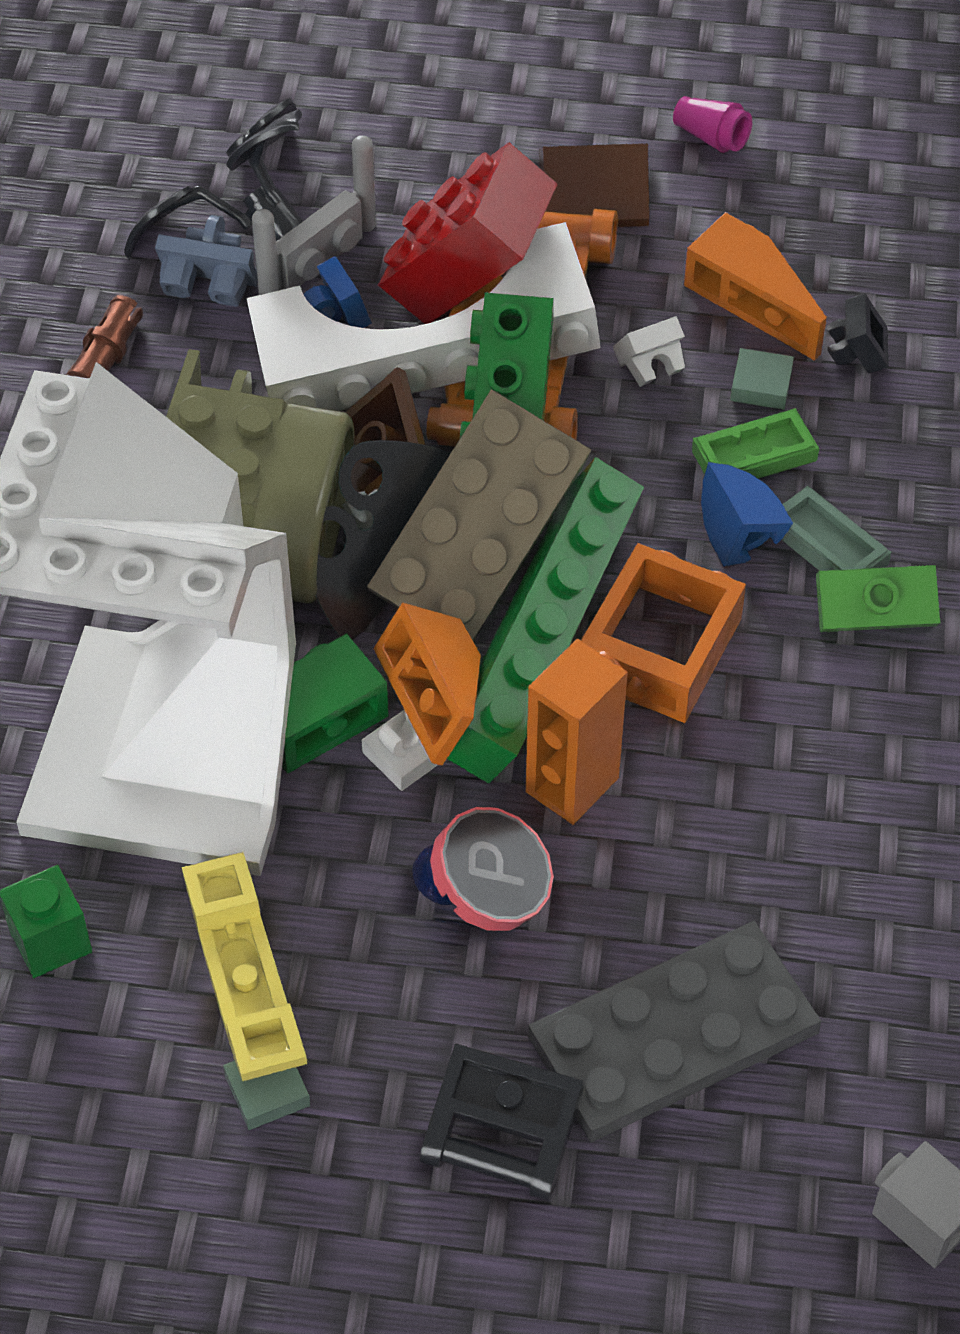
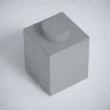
M924 1141L908 1158L900 1152L880 1171L874 1182L879 1187L872 1214L935 1269L960 1243V1170L928 1142Z

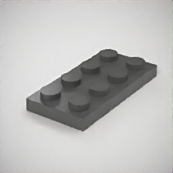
M754 920L529 1024L528 1038L547 1070L584 1081V1090L575 1117L590 1143L819 1034L822 1021Z

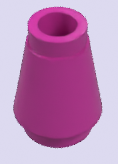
M684 96L676 104L673 113V122L676 126L681 127L721 153H726L729 150L735 152L741 150L746 144L752 129V116L749 112L744 111L740 103Z

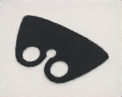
M377 440L362 442L352 447L344 457L339 469L338 481L341 494L355 509L370 511L373 515V524L368 530L362 531L356 526L355 518L347 511L336 506L326 507L323 522L326 520L338 522L346 534V543L341 553L333 558H325L318 553L316 598L329 623L339 637L348 634L352 640L355 639L367 628L385 605L386 601L368 591L367 586L450 456V452L418 443ZM362 458L376 460L383 472V481L380 488L371 495L358 493L351 483L352 468Z

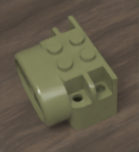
M188 349L166 417L238 473L244 527L286 533L292 601L312 603L317 600L318 553L325 558H332L341 527L336 521L326 520L323 522L326 507L336 506L344 509L343 504L346 502V499L341 494L338 483L339 469L344 457L354 447L353 421L344 412L287 404L284 399L253 395L251 372L238 369L235 372L230 390L204 387L201 382L200 351Z

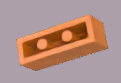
M578 638L529 685L525 792L572 825L619 779L628 674L613 656L604 651L594 650Z

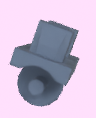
M217 215L209 216L204 229L188 227L186 239L158 234L155 251L161 262V288L166 295L186 298L191 296L195 277L211 279L208 290L210 299L218 304L237 307L247 285L257 287V269L254 267L253 251L240 248L241 235L225 233L224 218Z

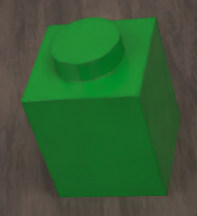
M58 864L0 889V900L9 931L33 979L92 953L84 914Z

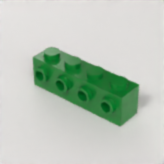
M485 292L483 310L472 311L470 344H478L480 346L478 366L467 365L464 399L474 400L473 417L492 389L544 421L554 319V298ZM462 421L460 438L470 424L469 421Z

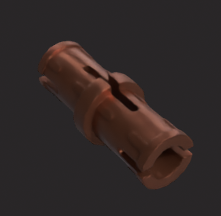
M117 295L112 298L98 326L95 329L93 327L90 328L82 341L84 348L66 375L90 379L96 362L107 371L110 370L114 362L116 364L121 362L127 351L126 342L143 317L141 307L136 308L132 316H130L134 307L138 304L135 300L123 295Z

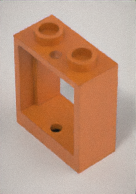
M637 543L581 641L596 651H604L610 654L628 672L625 700L686 723L741 621L746 584L732 579L723 572L711 571L679 559L670 552L655 550ZM639 588L712 616L686 665L611 637Z

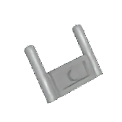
M358 136L352 141L353 193L344 190L278 241H276L273 214L266 209L257 210L253 214L252 226L259 295L300 286L305 281L312 280L319 274L318 265L334 256L338 257L343 252L350 251L363 238L362 232H369L375 229L373 142L369 137Z

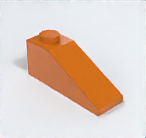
M725 212L687 248L684 286L815 361L822 351L826 315L770 237Z
M402 602L373 649L431 763L442 766L474 718L481 654L460 618Z

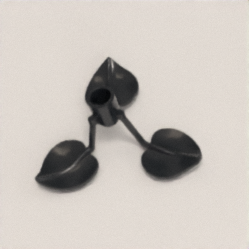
M288 98L271 108L254 125L241 134L226 152L229 157L226 165L230 171L235 170L248 160L261 184L259 188L242 201L248 209L245 213H242L202 186L198 185L193 188L187 186L154 205L139 219L126 242L124 250L126 257L130 259L138 240L149 227L177 208L199 199L207 201L238 221L244 230L252 226V216L257 210H269L274 216L276 241L302 223L301 217L279 188L275 187L261 159L263 149L281 138L288 131H299L298 121L303 113L300 109L296 108L294 101Z

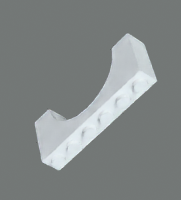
M566 222L537 229L524 259L511 267L490 293L554 298L550 360L601 348L595 305ZM300 286L247 298L268 397L284 399L287 404L341 411L351 408L397 367L406 372L412 394L465 381L467 365L478 366L480 345L470 344L472 311L483 310L484 297L467 309L439 321L409 328L382 330L354 327L322 315L306 300Z

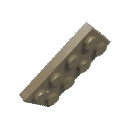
M491 389L368 584V591L396 608H399L403 602L460 618L474 642L591 455V449Z

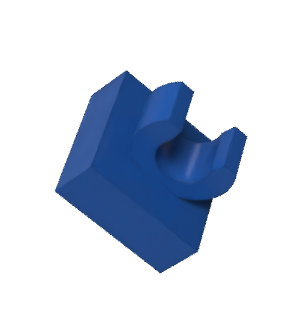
M334 256L318 265L317 269L324 285L315 286L303 294L312 307L322 315L337 322L342 316L347 325L365 328L372 324L359 291L337 257Z

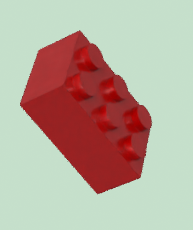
M510 142L491 156L486 152L482 153L470 165L463 177L459 180L454 176L450 177L438 189L432 200L428 203L420 200L408 211L402 221V225L406 230L403 236L386 253L384 262L388 266L378 286L424 324L431 323L524 259L558 184Z

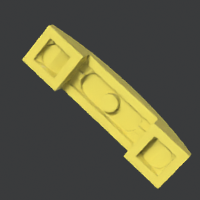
M244 852L182 867L205 961L242 1082L306 1065L307 1057L291 1005L287 1003L260 915L258 898Z

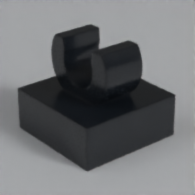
M866 293L846 299L845 319L835 320L827 326V331L836 343L827 346L828 353L837 365L848 364L858 358L868 374L889 367L887 325Z

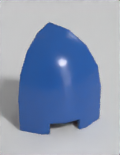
M708 462L702 484L701 499L706 532L723 566L745 563L751 560L748 551L762 545L770 537L777 544L783 539L793 522L780 499L764 482L736 467Z

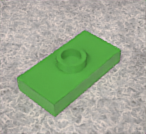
M795 408L693 438L692 453L704 474L708 462L736 467L759 479L816 462L819 447Z
M936 565L818 571L816 574L820 632L932 627L940 624Z

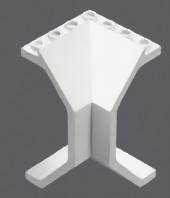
M97 362L90 379L34 370L0 457V595L145 617L159 621L140 632H123L92 626L84 627L16 822L20 836L192 865L244 852L250 874L261 876L276 823L296 648L286 533L244 527L238 473Z

